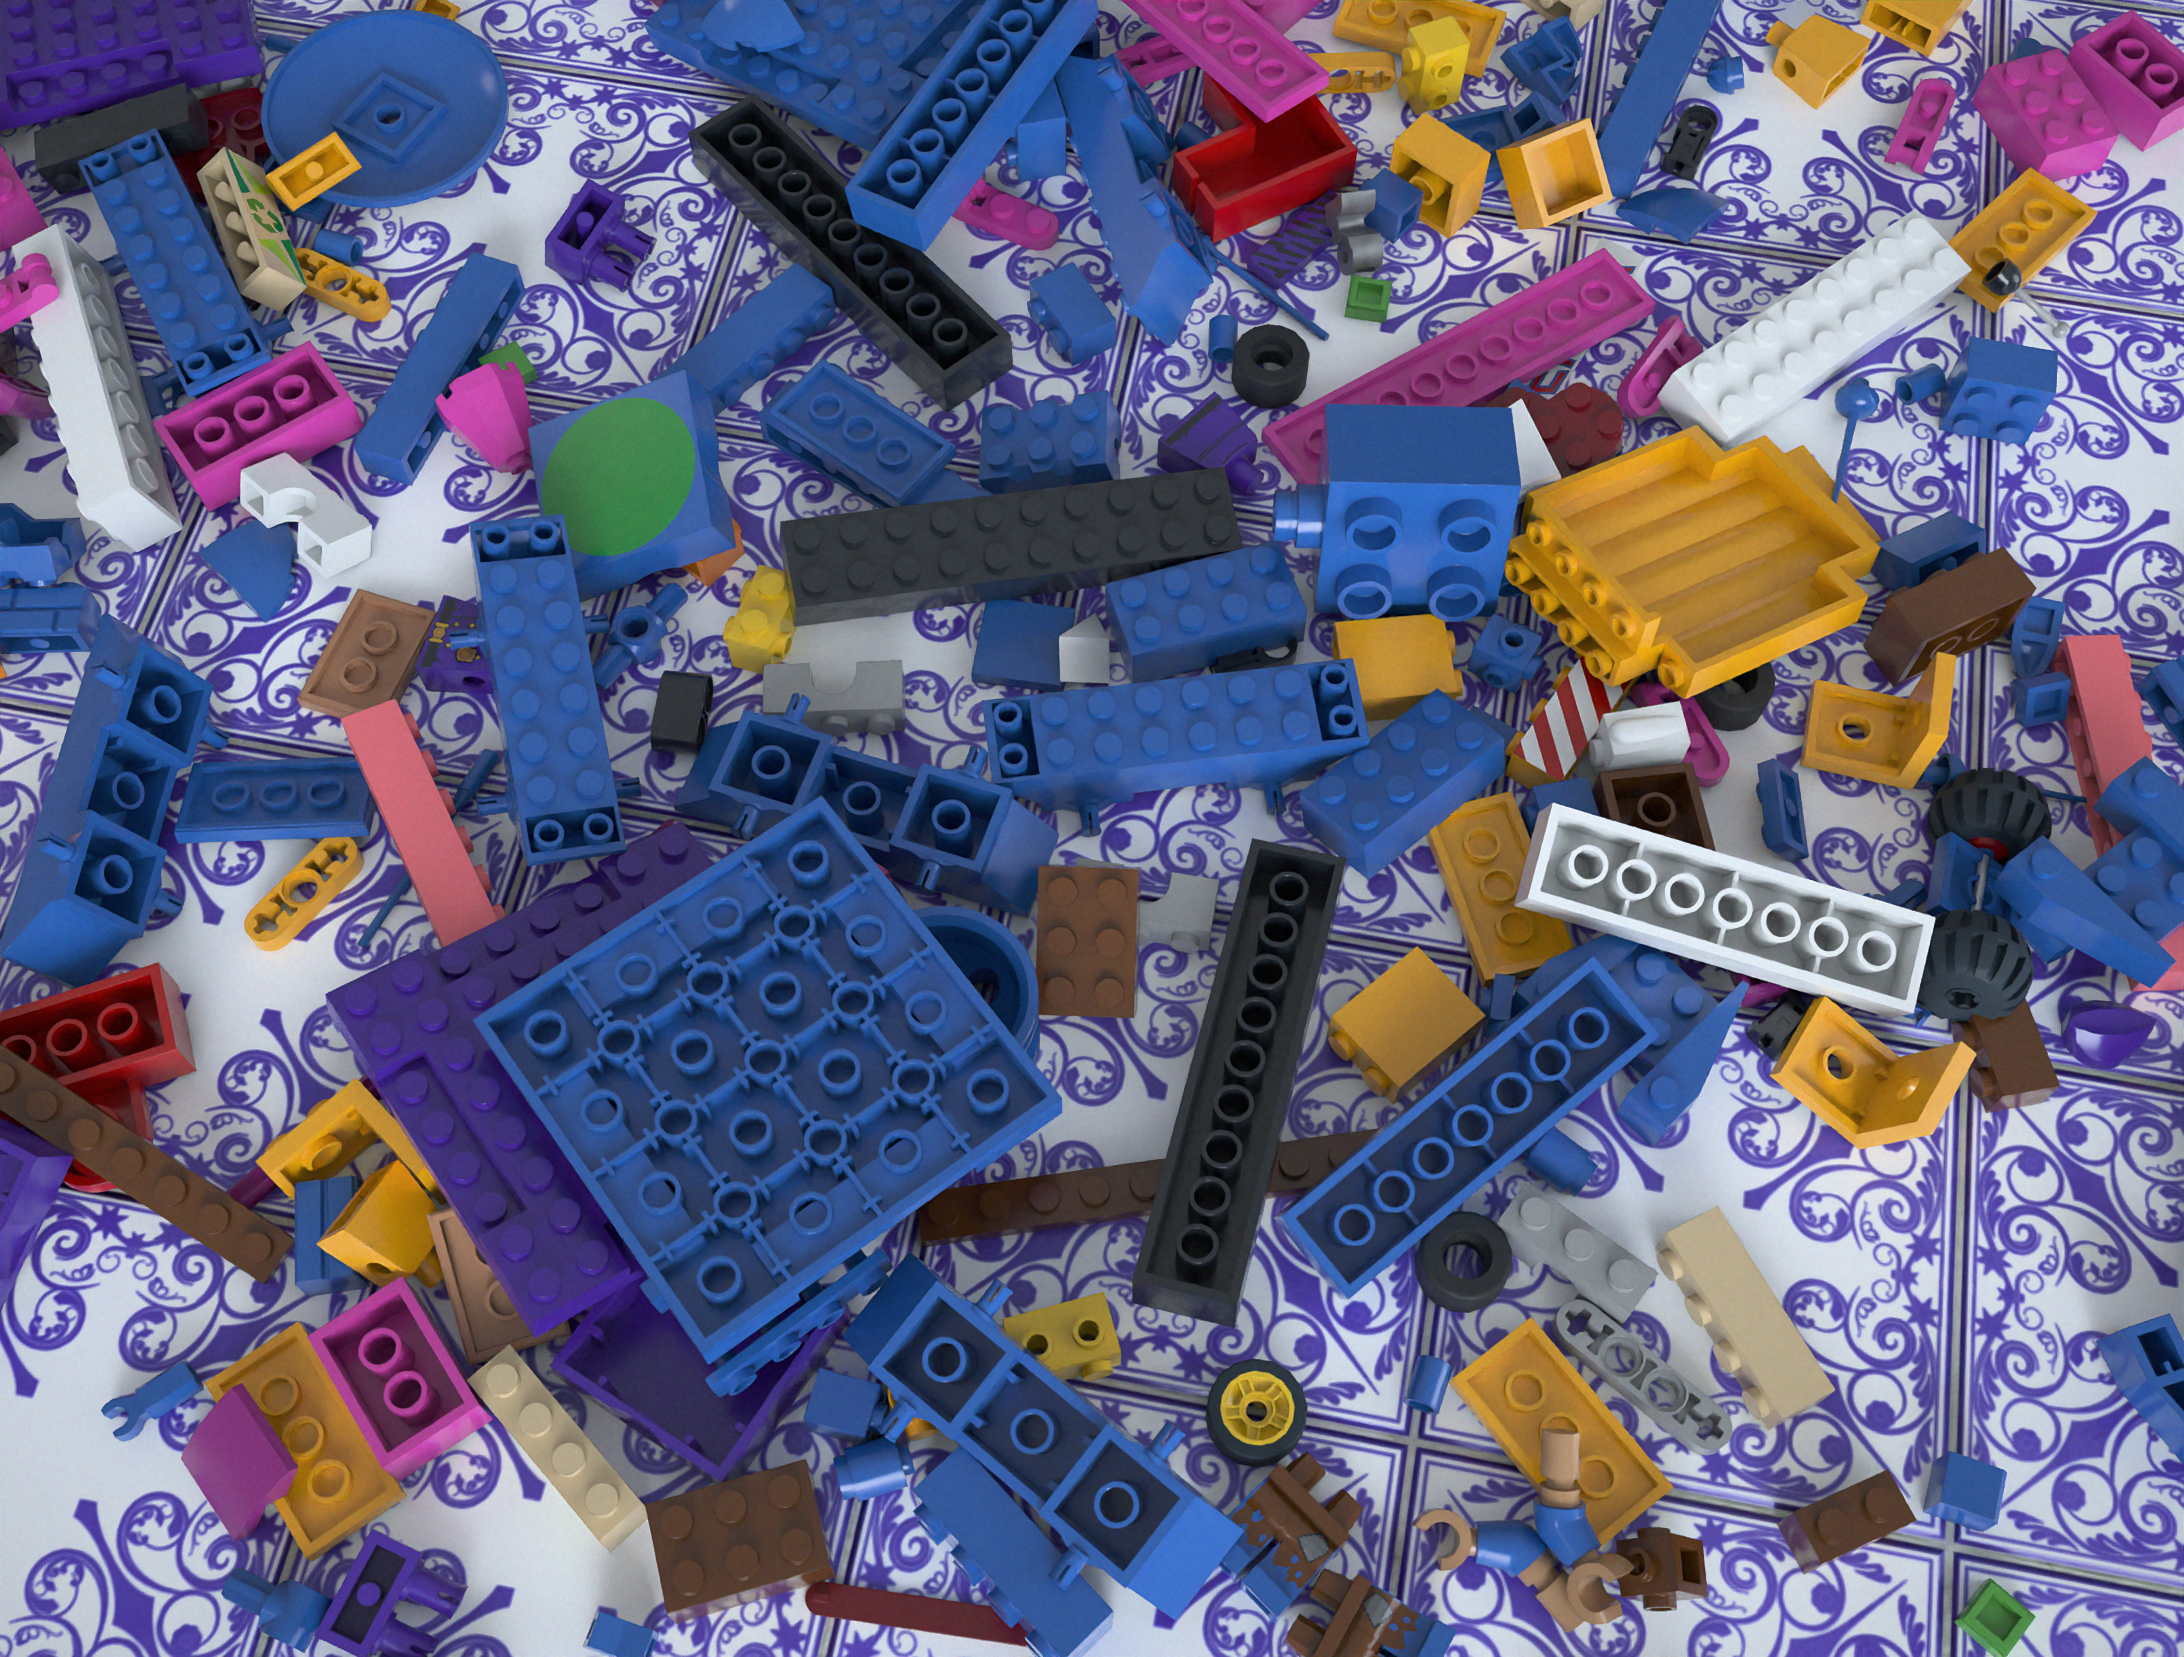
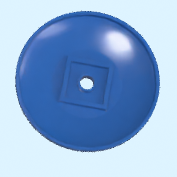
M390 9L369 11L339 19L318 29L300 41L286 54L272 73L262 99L261 124L270 152L279 167L333 132L338 134L362 167L318 197L352 207H398L418 203L452 189L474 174L487 161L496 149L506 128L510 104L509 91L504 72L492 50L482 39L464 26L435 14L415 10ZM400 117L392 124L381 123L385 118Z

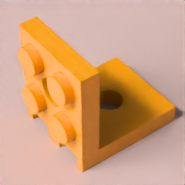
M1937 652L1908 699L1815 679L1810 688L1800 766L1912 790L1948 737L1956 656ZM1855 725L1859 727L1864 733L1865 739L1855 740L1845 734L1843 726Z
M1822 996L1814 999L1769 1076L1856 1148L1864 1149L1932 1135L1977 1054L1960 1041L1899 1057L1828 997ZM1830 1054L1835 1055L1840 1061L1842 1073L1839 1079L1835 1078L1828 1069L1827 1060Z
M356 1077L333 1097L324 1099L314 1105L303 1122L291 1132L282 1134L272 1140L266 1147L264 1154L255 1161L295 1203V1185L298 1182L320 1179L326 1181L328 1178H334L380 1139L441 1206L447 1202L398 1122Z

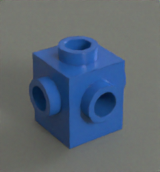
M1494 613L1473 647L1467 671L1483 678L1489 685L1495 688L1506 689L1516 694L1524 679L1530 682L1534 680L1543 663L1544 657L1538 655L1543 637L1534 633L1524 624L1513 623Z

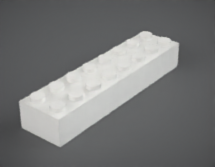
M1914 209L1673 372L1657 397L1663 408L1683 430L1698 425L1725 452L1948 298L1972 269L1921 213Z
M56 223L12 246L17 264L14 267V271L22 267L21 262L25 256L32 253L43 254L50 262L52 268L51 277L56 280L60 294L56 300L30 315L34 328L31 330V336L40 350L42 361L39 363V366L49 383L51 391L48 400L59 420L60 428L57 429V433L62 444L66 447L69 458L66 467L77 487L79 496L76 497V504L85 518L90 521L95 520L106 528L114 540H121L134 551L139 552L182 530L183 526L154 426L152 425V419L109 271Z
M1555 803L1550 804L1538 813L1514 906L1814 996H1826L1831 1001L1888 1018L1914 1013L1936 917Z

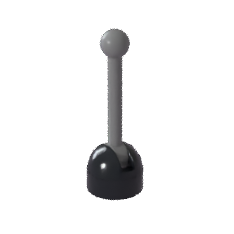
M2009 258L2001 259L1986 273L1982 284L1992 293L1998 296L2014 293L2052 327V333L2055 337L2064 338L2069 334L2070 326L2068 323L2057 321L2020 287L2022 282L2021 271Z

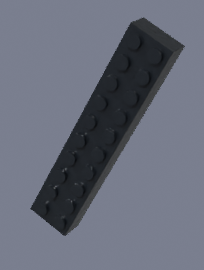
M754 93L688 132L696 169L792 263L797 262L831 287L834 303L946 413L1013 369L1011 335L921 250L855 223L845 192V187L849 182Z
M1225 467L786 520L780 522L779 546L794 627L1105 586L1106 583L1243 548Z
M1254 838L1251 840L1133 1275L1132 1303L1231 1328L1236 1326L1343 888L1347 858Z

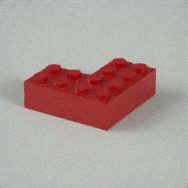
M1204 71L1202 106L1223 133L1174 154L1172 189L1190 213L1195 211L1194 219L1204 233L1210 236L1213 244L1318 199L1328 190L1334 192L1353 183L1358 149L1315 94L1268 123H1265Z

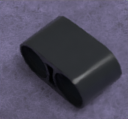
M665 670L662 673L651 724L650 740L653 751L698 755L706 737L713 701L714 688L711 674Z

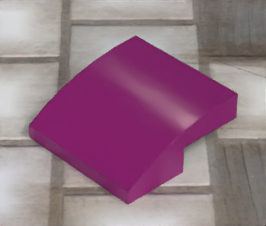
M243 1383L232 1387L210 1410L191 1436L180 1458L234 1542L255 1533L266 1505L287 1495L298 1470V1465Z

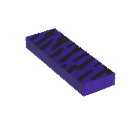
M1328 190L1248 257L1247 268L1276 290L1280 289L1333 244L1331 242L1332 231L1325 223V205L1338 195L1332 190Z

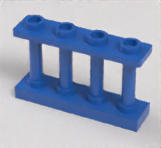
M880 1248L867 1257L862 1249H860L844 1261L850 1271L826 1289H823L816 1280L800 1292L806 1304L780 1322L775 1317L758 1330L763 1336L739 1354L735 1355L733 1350L730 1349L713 1361L718 1369L705 1379L711 1390L718 1397H722L726 1393H729L730 1396L740 1393L757 1378L755 1372L773 1359L774 1362H779L794 1353L801 1345L799 1339L817 1326L818 1329H823L839 1319L845 1311L843 1306L858 1294L864 1297L878 1290L888 1279L886 1273L893 1268L884 1250ZM650 1279L639 1285L649 1301L661 1314L669 1309Z

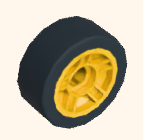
M1253 1358L1234 1363L1219 1374L1209 1391L1205 1421L1210 1439L1224 1456L1239 1465L1259 1468L1278 1463L1294 1450L1306 1426L1308 1406L1302 1386L1290 1371L1273 1361ZM1252 1402L1254 1407L1261 1410L1266 1408L1265 1418L1258 1422L1249 1419L1246 1413L1248 1404Z

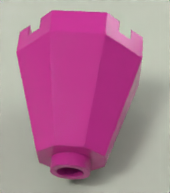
M505 362L507 370H501L498 363H488L456 378L449 385L453 394L446 400L441 393L435 399V403L441 419L453 434L499 473L510 472L512 475H518L526 472L533 466L528 428L533 427L523 377L514 362Z

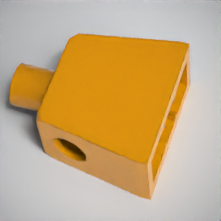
M1811 15L1797 29L1778 20L1770 28L1765 39L1766 42L1779 49L1772 67L1773 74L1816 110L1860 70L1871 43V39L1819 15Z
M398 1159L368 1176L316 1243L324 1251L379 1287H385L400 1276L407 1279L413 1274L425 1287L430 1289L444 1278L438 1254L432 1249L435 1243L426 1215L439 1211V1209Z

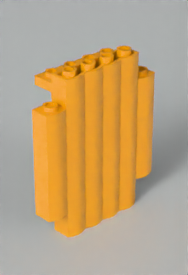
M1695 425L1529 492L1521 517L1525 534L1510 539L1504 573L1512 585L1530 596L1535 612L1557 626L1562 642L1585 657L1587 669L1594 677L1599 678L1610 687H1615L1657 668L1662 684L1678 696L1687 699L1858 622L1869 595L1854 580L1870 573L1881 547L1766 435L1724 452L1698 425Z

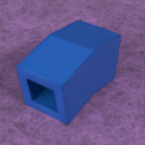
M599 1611L594 1615L583 1647L609 1657H651L659 1634L652 1629Z

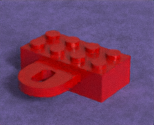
M159 962L0 1012V1042L152 1143L154 1133L145 1087L197 1071L179 985ZM0 1110V1117L12 1122L13 1124L21 1128L25 1127L23 1124H21L20 1122H18L17 1120H15L14 1118ZM74 1158L63 1179V1182L68 1186L83 1192H104L117 1188Z

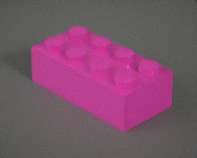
M310 340L152 422L169 454L208 512L240 496L242 469L283 452H286L300 464L358 433L364 427L351 396Z

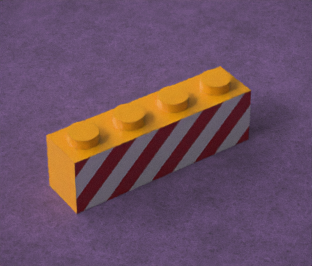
M1576 652L1575 657L1579 660L1573 668L1565 665L1552 686V689L1556 692L1550 701L1542 698L1534 708L1528 720L1533 724L1525 734L1519 730L1509 743L1505 754L1511 758L1505 775L1530 790L1533 786L1569 780L1588 753L1589 741L1594 739L1603 714L1616 712L1642 675L1615 687H1610L1589 672L1585 663V657Z

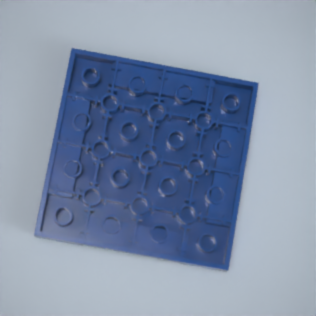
M667 0L644 23V26L655 49L744 92L754 93L761 100L872 153L986 0H784L802 28L806 38L787 47L767 52H757L755 46L746 47L739 42H735L738 50H728L714 44L702 34L699 28L700 24L720 0Z
M822 795L473 1019L484 1040L535 1114L540 1118L708 1365L800 1300L798 1293L972 1169L979 1173L1063 1113L1062 1097Z

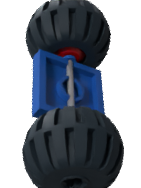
M1981 768L1980 771L1972 769L1962 772L1955 780L1951 779L1945 783L1935 794L1927 813L1928 837L1935 847V855L1925 912L1932 917H1936L1916 1002L1924 1010L1932 1011V1015L1940 1019L1947 1018L1952 1023L1968 1022L1971 1013L1997 1020L1996 1017L1998 1016L2006 1017L2024 1001L2033 981L2034 966L2030 948L2022 934L2017 930L2019 913L1991 886L2011 859L2042 835L2049 840L2052 830V819L2048 803L2031 781L2021 775L2016 776L2015 772L2002 769L2001 772L1995 771V768Z

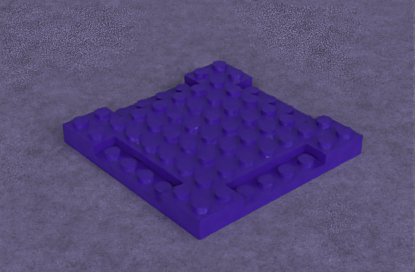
M0 0V131L114 106L126 102V100L139 98L182 83H186L191 89L266 72L252 0Z
M682 821L627 847V851L623 854L610 855L598 861L596 873L437 951L424 956L418 948L325 994L328 1013L534 1338L645 1275L646 1272L484 1040L473 1019L714 865Z

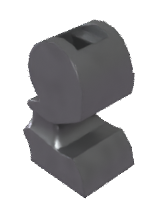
M1375 189L1341 193L1325 205V223L1332 231L1331 242L1336 245L1338 244L1337 261L1339 269L1345 276L1361 272H1376L1382 266L1383 242L1381 233L1365 226L1364 222L1367 214L1374 210L1376 202Z

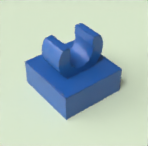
M2062 671L2044 675L2036 674L2035 677L2021 680L2013 679L2011 698L2016 702L2014 720L2023 728L2066 719L2071 679Z

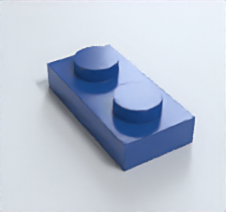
M1774 758L1758 763L1759 782L1756 785V793L1763 810L1764 824L1761 827V834L1764 843L1768 849L1792 863L1808 858L1809 853L1798 773Z

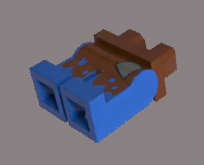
M1307 1452L1290 1462L1285 1468L1279 1463L1268 1477L1258 1484L1227 1515L1244 1529V1532L1218 1565L1234 1582L1241 1577L1272 1543L1276 1545L1241 1580L1240 1589L1274 1624L1333 1557L1347 1544L1351 1536L1348 1532L1352 1529L1363 1510L1362 1506L1343 1489L1324 1508L1311 1496L1309 1492L1325 1477L1326 1472Z
M1324 1568L1308 1597L1333 1612L1329 1622L1324 1629L1299 1613L1283 1642L1299 1657H1444L1457 1630L1438 1619L1434 1621L1402 1603L1387 1591L1372 1585V1582L1359 1574L1350 1580L1344 1575Z

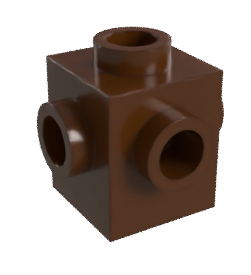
M1664 1527L1640 1528L1637 1530L1638 1538L1616 1540L1617 1554L1628 1559L1635 1567L1627 1575L1617 1579L1622 1598L1643 1602V1609L1651 1612L1677 1610V1601L1708 1598L1702 1540L1671 1533L1669 1528Z

